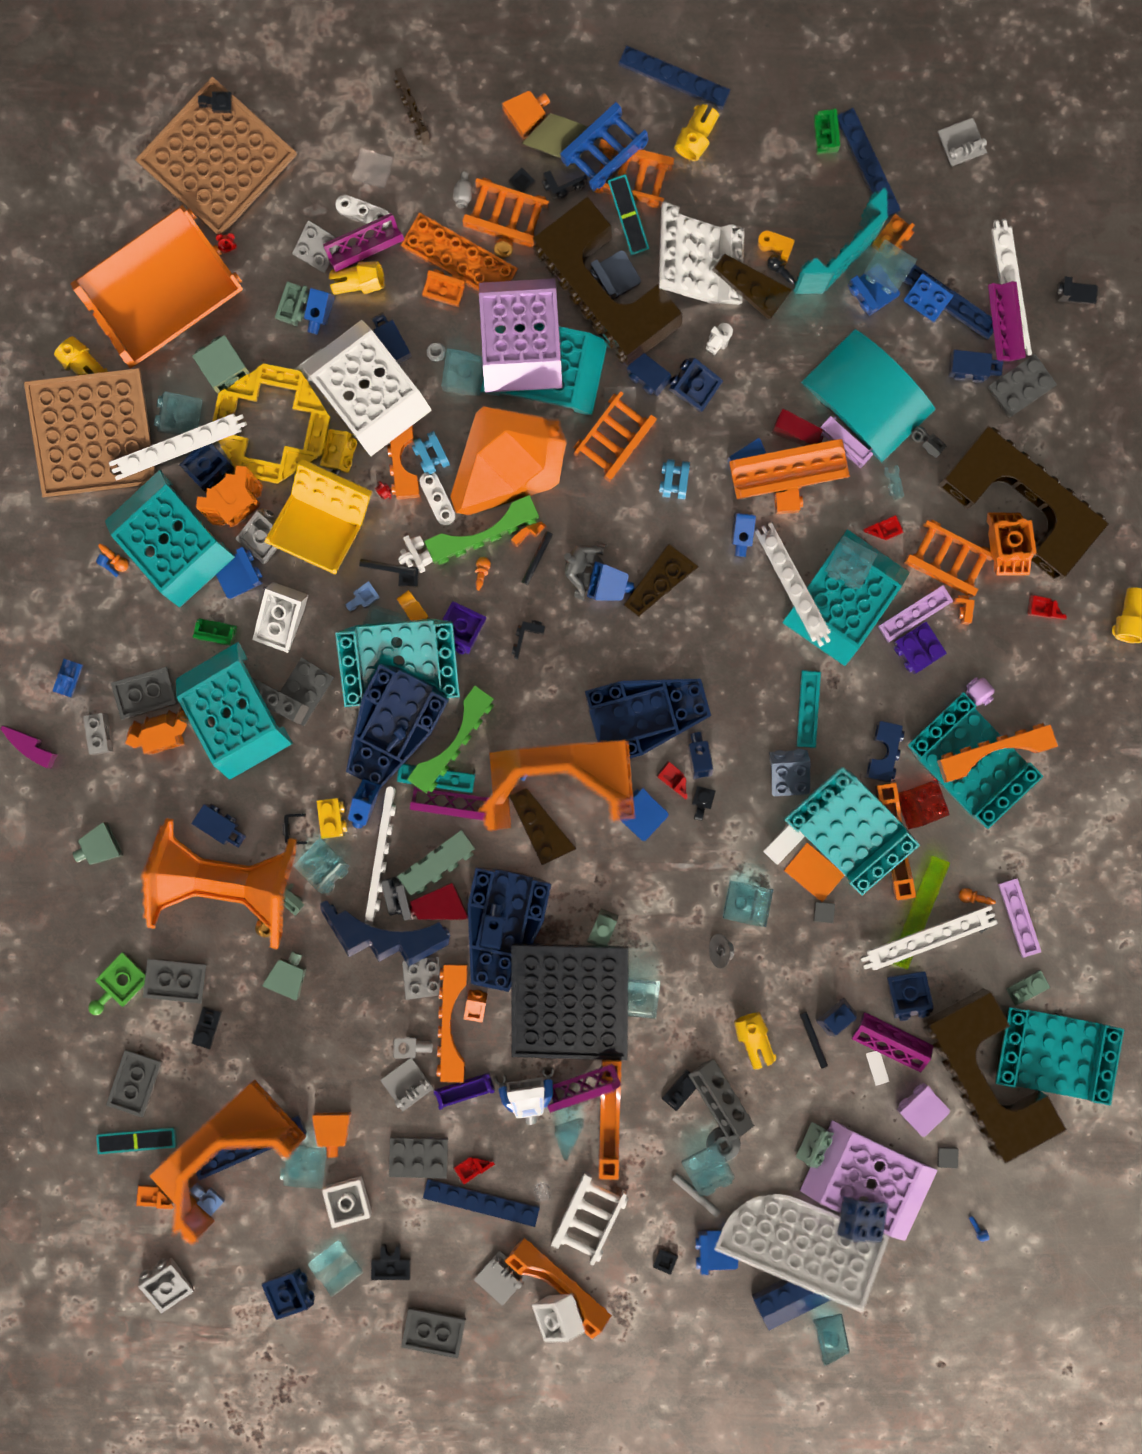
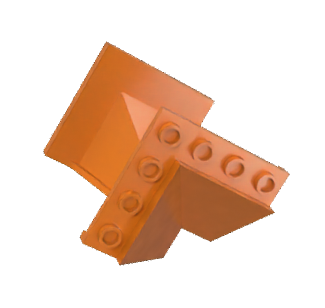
M629 741L567 744L489 752L493 795L479 810L486 811L484 824L487 827V831L511 828L509 794L519 778L526 775L570 773L608 800L612 821L635 818Z
M165 818L164 824L159 827L142 873L144 919H147V927L155 928L160 912L164 908L193 896L244 904L271 930L270 948L278 949L283 932V895L296 855L297 839H288L284 853L254 865L246 866L203 859L175 838L173 819Z
M255 1079L150 1175L151 1179L175 1204L173 1235L180 1231L182 1238L192 1245L214 1222V1219L197 1204V1201L189 1193L188 1178L222 1148L271 1146L286 1160L307 1137Z

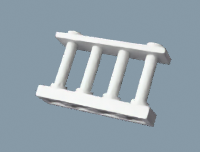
M584 1171L551 1241V1246L559 1249L560 1244H567L590 1255V1264L594 1266L596 1261H600L604 1252L601 1249L620 1209L625 1208L628 1198L626 1197L627 1192L625 1190H622L621 1195L618 1196L593 1184L594 1181L591 1180L592 1174ZM585 1191H592L615 1202L616 1205L612 1214L586 1202L583 1198ZM577 1208L580 1210L582 1208L607 1220L604 1231L576 1219L575 1213ZM575 1226L600 1238L596 1248L594 1249L569 1237V1234L566 1233L568 1227Z

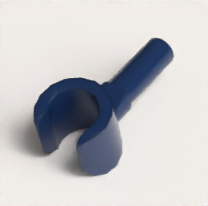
M402 726L393 731L396 738L386 748L388 752L392 750L396 743L405 738L406 731Z

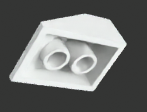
M272 582L265 589L252 640L288 653L303 616L308 594Z

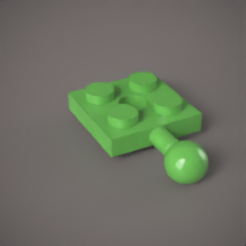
M124 952L95 980L106 992L99 1000H93L89 1003L88 1010L92 1015L101 1014L104 1010V1004L111 997L124 1007L144 987L146 973ZM121 974L126 975L128 978L126 985H121L118 981V977Z

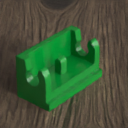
M837 109L818 111V115H814L817 154L838 152L840 137Z
M199 618L196 621L192 638L232 646L235 641L237 626Z

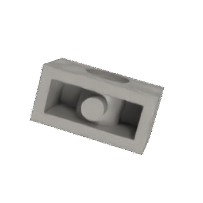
M99 713L83 716L89 754L96 755L113 752L108 714Z

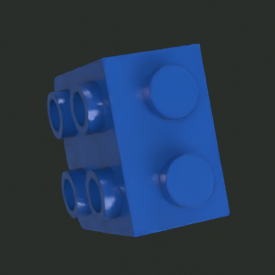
M876 265L860 277L858 275L855 276L848 284L851 294L854 297L856 296L861 308L869 316L896 299L900 294L881 265Z
M244 547L237 549L235 558L216 574L228 599H233L263 584L261 580L263 575L258 567L255 568L252 562L254 557L251 551L246 550Z
M642 788L640 791L636 789L633 792L635 818L620 821L638 838L646 841L667 819L669 814Z
M722 1230L698 1231L699 1237H695V1247L699 1249V1257H696V1269L700 1270L701 1275H709V1270H735L738 1268V1259L715 1250Z

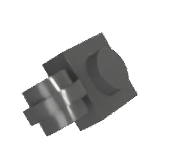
M918 426L912 430L913 440L916 442L923 441L924 444L922 446L935 458L947 447L935 434L930 436L924 427Z

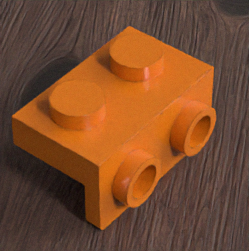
M437 269L433 271L428 270V277L422 296L459 307L465 289V281L457 275H452L451 277L444 275V272Z

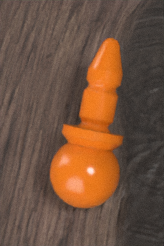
M101 543L98 544L101 552L111 559L109 563L113 564L117 571L124 572L128 569L129 562L125 557H120L119 553L115 555L107 546Z
M480 557L476 561V589L478 591L483 586L484 577L488 575V570L491 566V562L487 557Z
M963 888L959 892V899L963 903L971 902L975 904L976 901L987 905L996 903L992 898L977 895L978 891L973 892L969 888Z

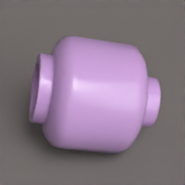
M976 677L966 686V695L976 706L982 704L986 706L994 699L992 695L995 689L985 678L979 679Z

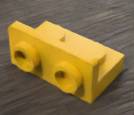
M329 429L320 466L349 473L354 451L357 447V441L353 434L347 431Z
M340 798L316 801L321 839L345 836V832L348 829L347 822L343 820L342 813L345 812L344 801H340Z

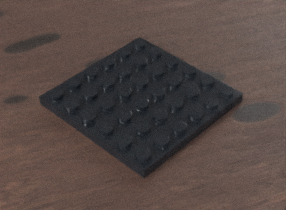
M512 943V1057L628 1060L629 946Z

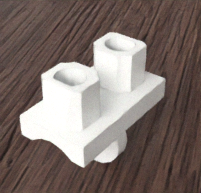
M721 323L717 328L714 326L711 330L706 349L713 355L720 348L724 350L727 347L733 333L730 324Z
M409 536L404 537L403 539L409 552H406L405 549L400 550L399 563L402 565L407 564L408 568L413 566L412 560H414L419 572H424V567L433 562L428 550L418 555L417 550L425 547L420 536L412 539Z

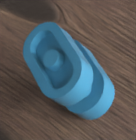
M434 431L427 434L428 440L422 442L419 437L413 440L414 445H412L416 456L420 455L423 460L420 462L424 473L429 472L430 475L437 472L434 466L441 463L443 468L450 465ZM433 446L437 457L430 459L426 449Z
M667 459V463L663 462L662 474H665V479L660 481L659 493H663L662 497L670 498L671 492L678 493L677 499L685 500L690 462L682 461L681 467L674 466L675 460ZM673 473L680 474L679 485H672Z

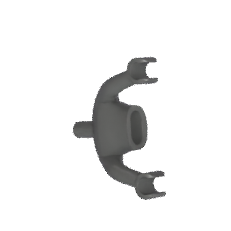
M597 541L594 546L578 545L570 553L564 555L566 560L565 575L577 588L574 594L575 598L585 601L584 596L588 593V590L584 589L581 580L576 576L581 575L586 568L587 558L585 553L603 555V549L607 547V544Z

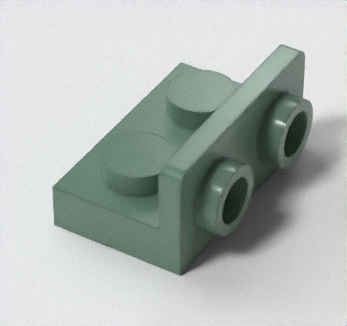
M812 1122L796 1158L807 1163L809 1167L818 1169L824 1160L826 1149L832 1143L834 1133Z

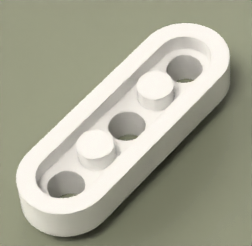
M342 195L336 200V208L341 215L364 224L377 220L379 215L385 216L389 214L383 208L348 195ZM348 202V206L343 207L342 203ZM362 208L366 209V212L363 214L359 212ZM390 221L384 223L381 229L387 228Z
M429 472L424 473L420 478V485L437 521L443 526L453 524L456 515L438 476L435 473L431 475ZM431 478L433 482L432 484H427L426 480ZM436 495L441 496V500L438 502L434 500ZM445 512L449 513L447 519L442 517V514Z

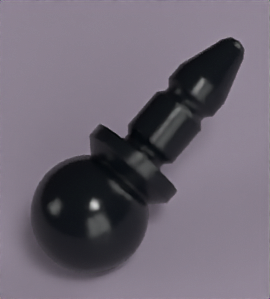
M778 255L770 256L767 261L768 267L771 270H775L776 274L780 272L789 283L795 285L796 281L793 275L784 268L786 264L782 262L781 257Z

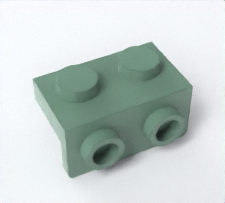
M287 282L275 319L298 326L299 321L302 322L305 311L303 309L305 303L307 304L310 291L308 286L303 285L302 287Z

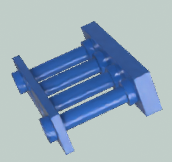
M617 102L560 153L562 162L567 167L571 163H575L591 179L589 185L592 192L597 188L600 189L617 169L638 150H642L649 141L646 130L638 135L621 119L623 116L622 109ZM613 124H616L633 140L625 148L608 132V129ZM599 137H603L619 153L611 161L594 145V142ZM585 150H589L605 166L597 174L580 158V155Z

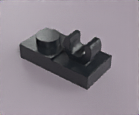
M203 1006L191 1044L211 1049L222 1011Z
M687 1069L662 1097V1100L676 1112L696 1090L694 1083L688 1075L691 1072Z

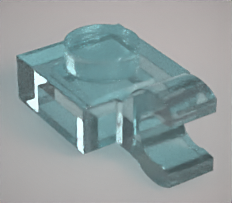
M898 465L894 466V474H890L888 467H885L884 475L891 480L890 485H888L890 496H893V500L902 499L904 492L901 477L899 478Z

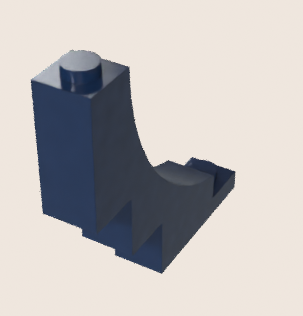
M327 900L320 903V910L348 957L370 947L378 962L399 951L407 965L411 966L449 945L450 933L446 927H442L440 922L420 930L405 932L387 931L359 921L346 910L338 914L333 904L330 905Z

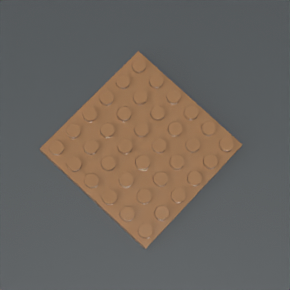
M211 77L135 160L188 209L190 208L214 233L223 235L294 159L297 153L233 95L232 113H213L212 107L200 108L198 95L212 97V92H229L215 78Z
M140 368L24 382L42 497L142 486L156 474V468L152 466L116 481L115 477L122 473L121 471L113 473L112 469L119 466L118 464L114 466L109 465L111 461L152 446Z

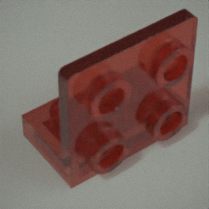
M937 779L898 792L900 808L908 830L927 825L950 815Z

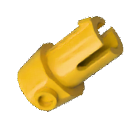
M698 104L693 109L695 112L688 125L680 130L674 146L678 154L690 161H698L709 146L707 138L719 117V113L712 108L707 119L702 123L708 107L706 104Z
M379 261L358 262L357 266L344 268L337 272L333 269L329 273V280L334 279L335 282L330 284L334 295L362 290L364 294L384 289L385 286L384 273Z
M74 336L64 340L54 352V356L66 371L72 370L77 376L88 374L89 369L94 373L108 372L107 368L104 369L89 354V348Z
M1131 587L1126 590L1122 616L1116 617V625L1112 627L1113 635L1120 641L1142 643V588Z
M760 1012L750 1013L737 1018L734 1021L737 1039L739 1042H744L753 1069L763 1068L757 1053L758 1049L761 1050L767 1066L773 1064L776 1061V1054L772 1052L766 1035L769 1030Z

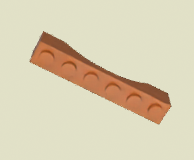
M1044 723L1032 726L1033 730L1026 732V729L1014 732L1015 736L1009 738L1006 734L997 737V742L991 744L989 740L978 743V748L971 749V746L960 749V754L954 756L952 752L941 755L942 759L938 760L937 763L944 783L967 776L971 768L981 758L999 749L1018 748L1039 753L1058 747L1051 724L1045 726Z
M897 784L876 785L877 798L902 822ZM907 856L890 871L894 898L897 901L916 898Z
M445 963L444 968H440V980H443V987L439 988V999H443L442 1007H439V1018H442V1026H438V1038H441V1045H438L437 1057H441V1065H437V1077H440V1082H464L465 1060L459 1053L453 1040L451 1016L459 993L467 985L468 964Z
M602 1060L601 1067L613 1063L621 1082V1060ZM609 1070L603 1072V1079L607 1081L613 1080ZM621 1086L613 1092L601 1095L599 1179H619Z
M525 1238L515 1245L504 1261L518 1274L536 1277L548 1283L560 1295L572 1294L576 1301L579 1316L583 1322L584 1333L591 1339L602 1332L612 1315L603 1306L598 1304L590 1294L581 1289L574 1280H571L546 1255L542 1254Z

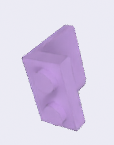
M925 1083L918 1085L913 1090V1094L909 1098L903 1099L896 1109L923 1137L931 1132L950 1113L949 1108Z

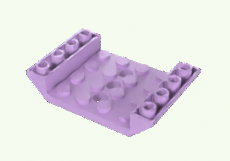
M555 278L479 283L485 393L562 388ZM541 323L545 328L542 331H536L534 326ZM517 325H523L525 330L517 332L514 328ZM498 326L506 328L505 332L501 334L497 333L495 329Z
M832 1120L828 1128L829 1131L834 1133L832 1143L826 1149L824 1160L818 1169L810 1167L800 1191L840 1213L843 1196H850L857 1200L865 1196L868 1198V1202H884L888 1205L884 1234L905 1241L938 1170L893 1151ZM877 1161H883L885 1166L883 1170L876 1171L874 1164ZM875 1179L876 1186L872 1189L867 1188V1180Z

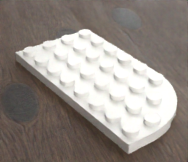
M773 1194L753 1198L735 1210L725 1223L715 1250L863 1312L889 1236L883 1234L881 1242L850 1241L837 1235L840 1216L791 1196Z

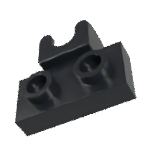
M398 1243L396 1245L395 1252L393 1253L387 1251L386 1244L381 1245L380 1259L371 1260V1280H410V1259H401V1244Z

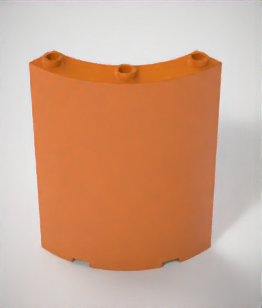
M183 205L70 283L89 311L94 310L93 316L96 318V321L111 339V343L130 369L243 290L239 284L242 282L236 272L231 273L220 258V255H222L216 244L214 246L210 244L195 223L194 219H196L194 213L190 208L186 210Z

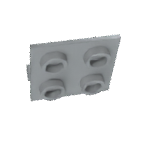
M974 118L938 131L951 166L987 153L985 145H987L986 139L981 138Z
M308 220L292 254L325 273L330 262L323 244L337 237ZM335 245L329 248L331 255H333L336 250L338 251L340 249V246Z
M439 957L424 958L411 966H408L405 960L402 961L406 1000L439 996V988L441 987Z
M412 1058L380 1080L395 1100V1105L398 1108L400 1107L402 1111L434 1089Z
M499 1250L474 1278V1281L503 1306L512 1294L523 1286L528 1276L518 1274L504 1262L507 1256Z

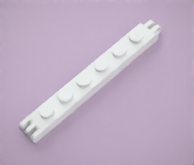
M1006 219L1001 220L1002 227H1000L999 220H994V228L991 229L999 284L1011 281L1017 282L1026 355L1031 356L1032 351L1012 227L1007 226Z
M231 414L111 461L109 465L114 466L118 464L119 467L112 469L113 473L118 471L122 473L115 477L117 481L241 432L240 428L246 426L247 423L245 421L238 424L237 420L243 419V414L235 417V414Z
M770 521L768 523L769 531H767L764 525L761 526L763 534L758 529L754 531L812 641L817 640L818 644L822 646L823 643L820 638L824 636L826 642H830L827 635L830 631Z
M387 787L365 916V924L373 926L376 911L380 910L381 905L378 895L379 892L383 891L381 877L387 868V862H384L385 854H389L390 843H387L388 835H392L393 824L390 823L391 816H395L396 805L393 804L396 791L394 787Z
M992 905L866 951L867 955L860 958L862 962L870 961L864 964L863 967L864 969L872 967L873 970L996 925L998 924L997 919L989 921L990 918L995 917V913L986 914L987 911L993 909Z

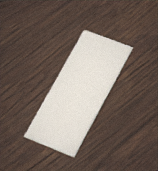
M877 1051L866 1053L875 1085L890 1082L881 1053Z

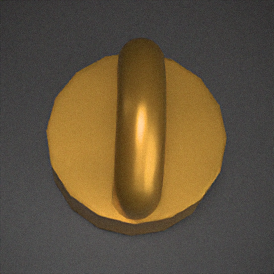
M507 238L498 239L494 245L495 254L501 258L509 257L513 252V243Z
M258 919L255 925L256 933L264 938L270 936L271 930Z

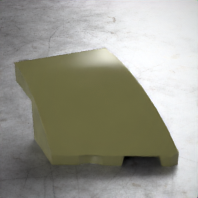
M549 113L542 123L537 125L533 129L534 131L522 141V144L561 158L560 153L580 136L588 126Z

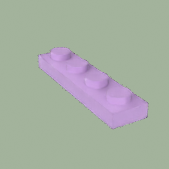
M941 586L882 623L878 628L886 641L890 642L952 603L953 600L945 587Z
M1018 878L999 883L998 887L1021 957L1024 958L1042 952Z

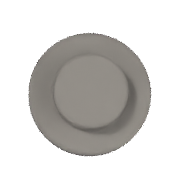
M433 342L427 347V356L430 360L437 362L445 357L446 350L441 343Z

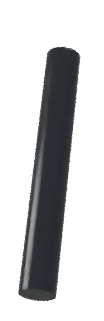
M546 531L522 580L523 584L529 585L553 536L551 532Z
M361 559L359 563L360 567L411 576L416 574V568Z
M803 1012L800 1014L819 1065L821 1069L828 1066L809 1016L807 1012Z

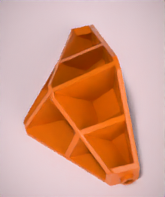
M484 406L477 411L450 496L456 513L475 514L555 487L560 480L566 444L559 425L560 421L558 419L554 421Z

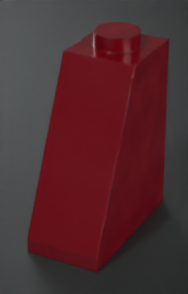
M783 408L772 430V434L801 446L822 443L824 438L821 435L823 429Z
M453 882L410 901L411 906H409V910L412 916H416L418 920H465L468 918L466 909Z

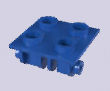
M922 273L903 301L935 322L954 294L951 293V290L949 291L942 287L943 284H938L937 280L934 281V279L928 276L929 274L925 275Z

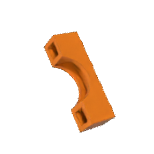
M413 425L390 442L391 446H387L388 456L392 457L393 463L389 465L390 476H394L395 482L391 484L392 495H396L397 500L420 498L417 475L407 472L401 463L404 449L414 440Z

